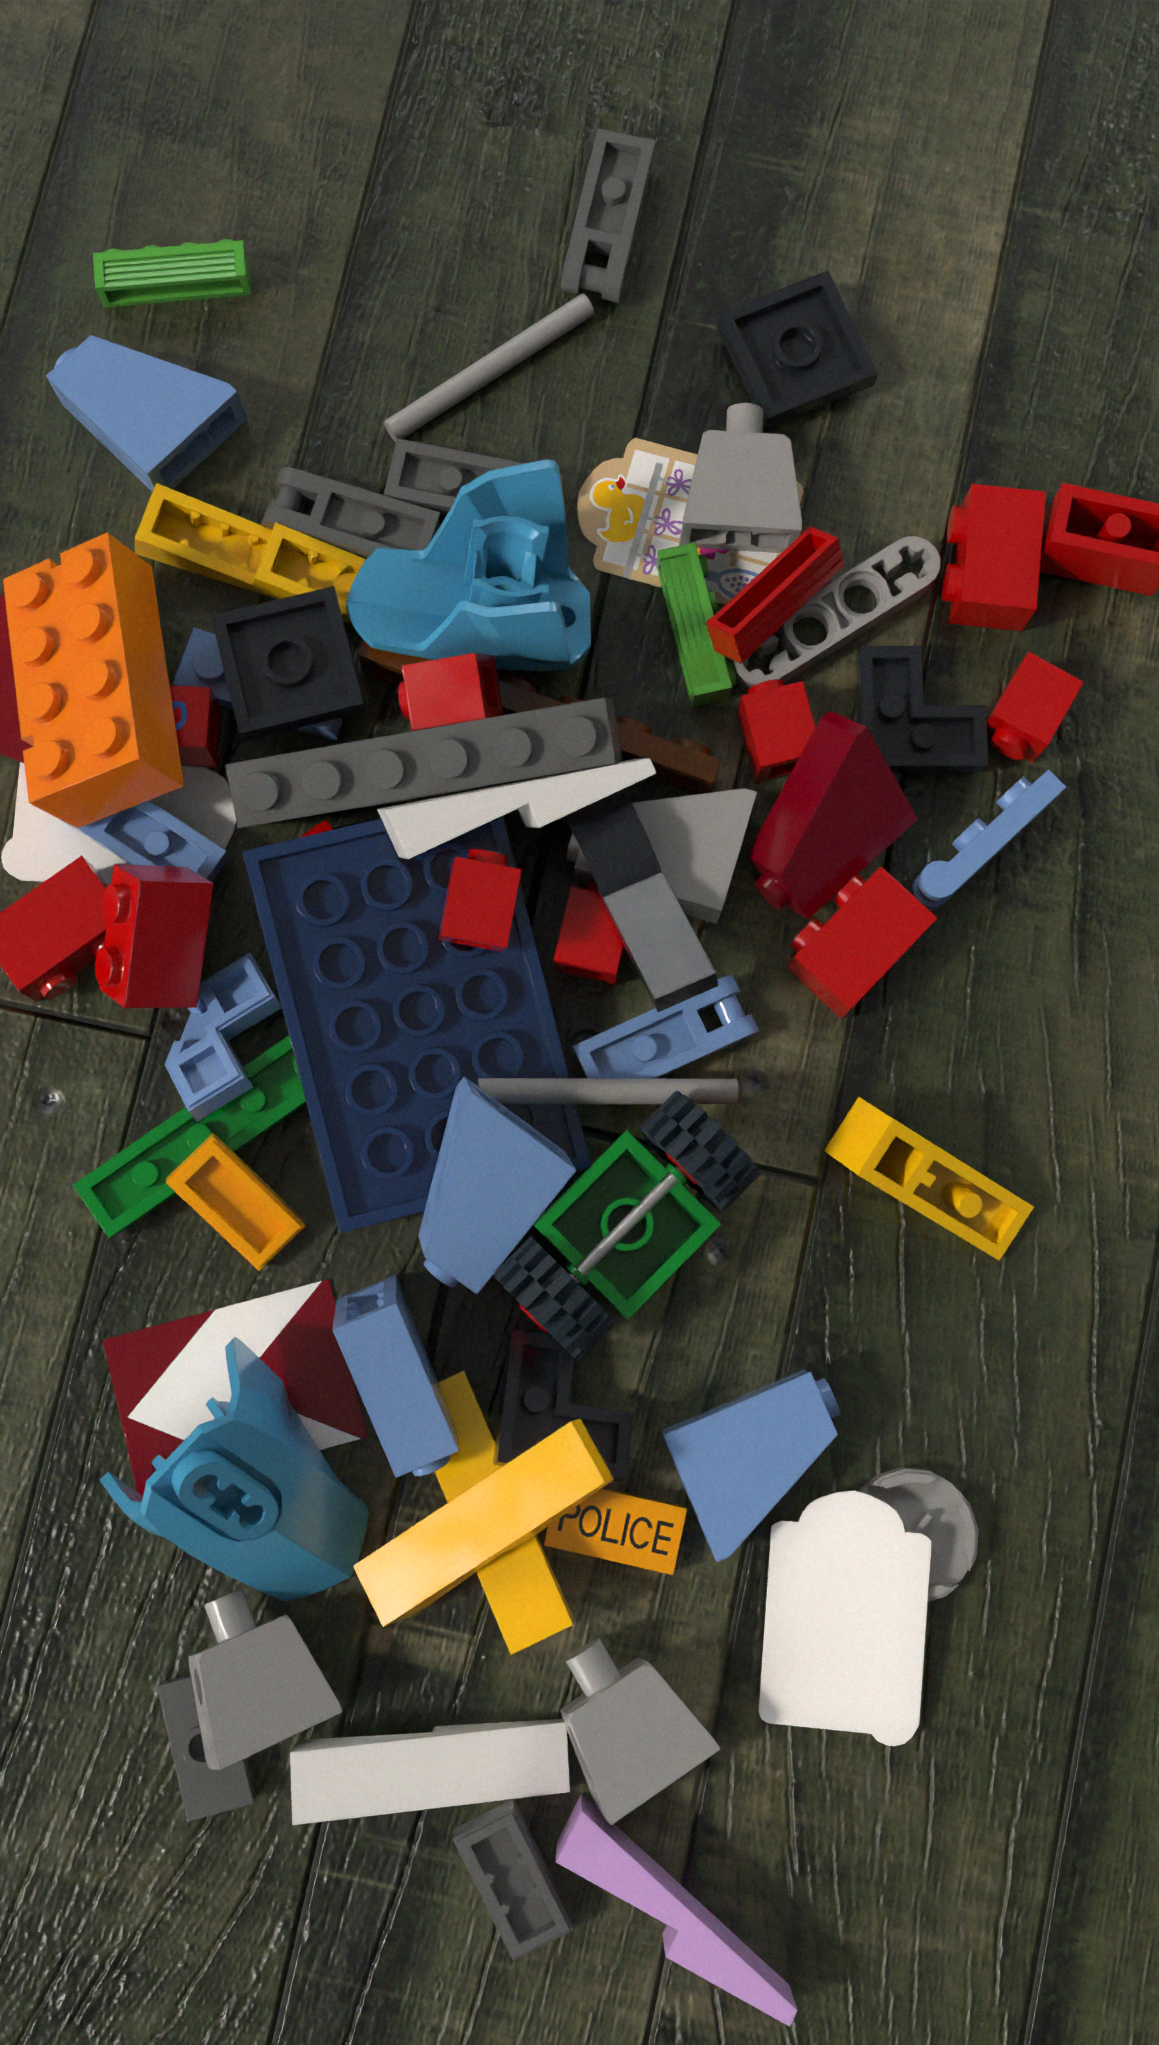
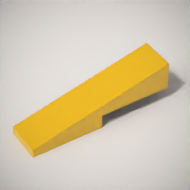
M158 483L155 484L135 536V554L275 599H282L334 586L343 621L352 623L346 610V601L351 585L366 559L276 522L273 529H269Z
M465 1370L438 1382L457 1431L459 1447L458 1452L449 1455L450 1461L435 1471L447 1502H450L503 1467L493 1465L496 1439ZM537 1535L523 1545L503 1552L477 1571L479 1580L511 1655L573 1625V1615Z
M581 1419L573 1420L353 1565L382 1626L385 1627L418 1614L503 1552L523 1545L613 1481L614 1478Z

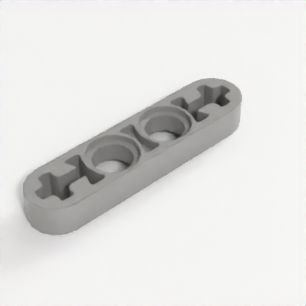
M918 536L904 537L822 587L777 632L773 633L754 651L758 658L766 657L776 650L779 639L775 635H780L785 650L771 660L768 675H764L760 669L749 672L746 669L749 657L742 664L731 660L735 670L736 685L741 690L748 692L752 686L768 680L781 679L786 683L922 597L931 589L940 570V556L936 547L928 540ZM902 557L909 564L915 563L918 560L923 564L918 576L919 579L912 572L906 573L895 580L890 591L886 580L897 573ZM854 586L866 587L874 593L877 599V607L866 614L853 612L845 604L844 592ZM802 618L817 619L824 625L827 631V638L818 645L807 646L796 639L793 633V625ZM788 654L794 659L793 661L789 660Z

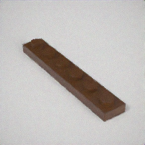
M364 640L357 653L365 676L398 688L400 682L404 681L402 665L432 660L371 648ZM502 675L501 679H498L503 715L582 702L569 696H561L557 701L537 694L533 685L515 676ZM619 717L616 723L623 761L650 758L656 774L647 778L694 795L711 793L721 759L710 756L711 751L706 746L684 738L676 739L675 743L652 735V729L640 721L627 717Z

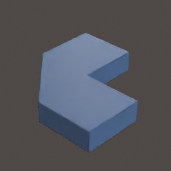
M250 952L200 983L197 1007L188 1008L191 1013L180 1041L175 1040L165 1062V1066L188 1112L197 1121L253 1088L229 1040L282 1008L281 1002L267 977Z

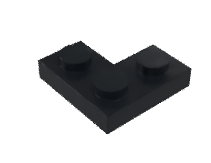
M922 646L859 647L856 654L858 723L868 728L891 772L983 773L988 767L986 705H924Z
M512 1329L507 1336L493 1465H506L569 1422L581 1419L613 1476V1481L622 1482L628 1477L633 1412L570 1404L574 1357L550 1334Z

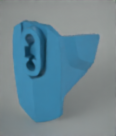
M546 459L488 471L462 486L453 506L424 550L376 548L358 571L346 601L349 619L362 639L371 648L432 660L470 653L495 655L496 669L557 671L571 670L588 655L591 646L590 592L568 565L565 505L559 465L556 461Z
M234 1337L225 1346L232 1393L230 1402L218 1401L212 1397L205 1404L215 1419L199 1424L166 1460L160 1455L156 1456L152 1461L156 1471L146 1481L143 1496L110 1472H107L100 1479V1482L121 1510L133 1522L149 1533L165 1537L189 1555L225 1575L287 1602L323 1591L352 1576L354 1571L353 1565L358 1562L364 1544L369 1509L358 1496L336 1477L297 1412L291 1406L283 1380L241 1340Z

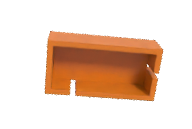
M108 532L60 553L61 565H58L49 558L3 579L21 740L33 746L23 751L28 800L33 806L75 828L83 827L184 787L152 566Z

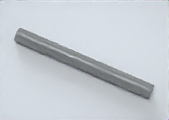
M581 293L386 419L384 425L395 442L397 438L404 439L592 317L595 313L590 300L585 294Z
M478 1079V1087L501 1104H663L675 1091L681 1092L682 1095L685 1094L694 1104H737L738 1101L737 1079Z

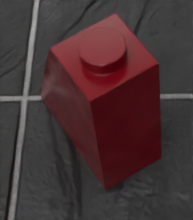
M829 711L820 719L746 855L760 877L755 881L757 890L777 910H781L786 906L809 919L854 876H857L918 820L866 726L832 711Z

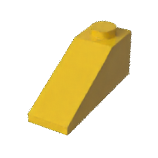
M860 1097L857 1098L824 1150L861 1178L999 1261L1034 1208V1206Z

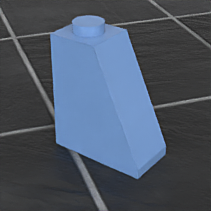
M92 335L78 347L65 351L57 360L54 369L46 375L61 404L152 492L156 483L174 489L247 421L238 392L229 383Z
M465 1076L455 1089L418 1237L424 1257L426 1258L424 1266L433 1276L452 1288L460 1282L478 1294L576 1172V1168L563 1149Z
M397 1275L338 1298L336 1300L332 1330L395 1477L397 1478L411 1471L414 1476H423L442 1468L450 1461L449 1455L459 1451L457 1431Z
M801 1370L661 1430L716 1562L724 1560L733 1554L838 1435L831 1419L840 1415V1410L825 1378L815 1381L810 1371Z

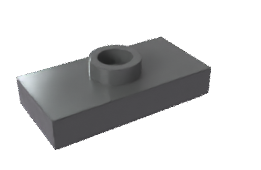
M191 1674L162 1681L157 1685V1690L187 1822L253 1804L257 1799L248 1757L222 1770H211L207 1765Z
M514 1799L453 1829L452 1839L513 1961L574 1930V1918Z

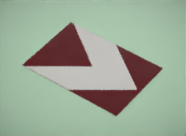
M329 1279L102 1340L137 1493L142 1496L144 1495L146 1481L156 1471L152 1461L157 1455L166 1460L199 1424L215 1419L205 1405L212 1397L218 1401L230 1402L232 1393L225 1346L234 1337L241 1340L283 1380L291 1406L297 1412L319 1450L368 1437L354 1379L332 1330L336 1304Z

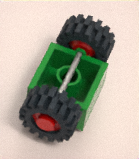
M675 1091L639 1127L640 1133L645 1137L644 1139L668 1163L666 1167L626 1130L533 1224L534 1228L570 1263L566 1267L570 1271L569 1274L531 1236L493 1274L520 1303L519 1307L546 1334L550 1333L576 1360H579L615 1323L611 1316L578 1283L581 1282L584 1286L590 1283L628 1320L721 1225L684 1185L687 1183L704 1200L710 1202L714 1208L724 1212L761 1175L757 1165L751 1161L752 1159L744 1150L738 1147L739 1144L734 1138L727 1135L721 1129L722 1126L714 1119L712 1120L698 1104L695 1105L685 1094L682 1095L679 1091Z

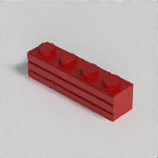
M811 526L804 530L793 543L706 622L714 651L740 664L750 657L754 651L773 633L777 632L792 615L802 608L810 598L845 566L841 548L839 547V538Z

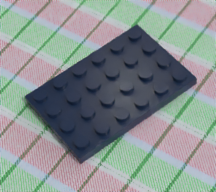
M503 816L410 859L398 856L382 819L242 851L339 1233L425 1211L455 1089L464 1076L477 1086L479 1078H569L520 881L508 946L503 952L438 940L452 863L455 857L468 859L469 849L492 851L508 856L507 866L516 868ZM502 1104L563 1149L576 1168V1171L591 1166L576 1104Z

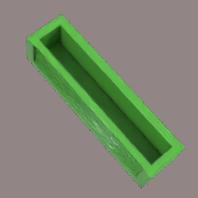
M223 239L217 243L205 244L187 242L180 246L170 247L151 245L143 249H109L106 252L93 253L95 289L104 308L252 295L250 262L243 240Z
M695 542L658 550L656 567L691 706L696 707L715 701L727 700L730 697L732 685H736V675L732 662L726 663L724 655L714 651L706 622L714 616V613L718 612V606L714 591L707 590L704 579L709 576L706 557L704 554L698 555Z

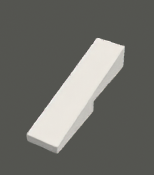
M650 758L632 759L616 764L565 772L377 810L398 856L410 859L516 809L519 810L526 827L540 828L656 774Z
M563 1719L434 1726L433 1732L298 1740L290 1752L292 1825L570 1792L568 1738Z

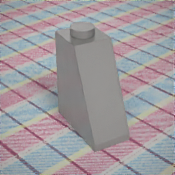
M743 788L632 803L648 835L662 873L685 915L717 924L755 801L756 791ZM572 833L566 860L575 862L574 882L583 885L595 882L582 850Z

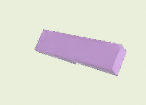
M581 1793L556 1842V1863L667 1924L662 1934L666 1958L790 2027L797 2012L790 1985L615 1824L610 1825L600 1815L596 1806Z

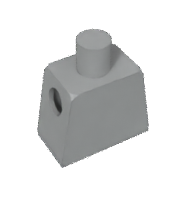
M751 403L734 404L727 409L726 431L708 430L703 432L683 516L679 546L695 542L696 547L702 549L782 553L800 536L802 530V517L791 440L784 434L763 433V409L760 406Z
M243 1589L204 1605L218 1644L189 1656V1668L205 1759L209 1769L222 1770L342 1713L336 1696L293 1622L287 1615L274 1618L256 1626Z
M599 1638L587 1643L566 1658L567 1665L584 1693L565 1705L560 1710L595 1806L600 1815L610 1825H613L720 1750L714 1738L648 1661L636 1658L618 1670Z

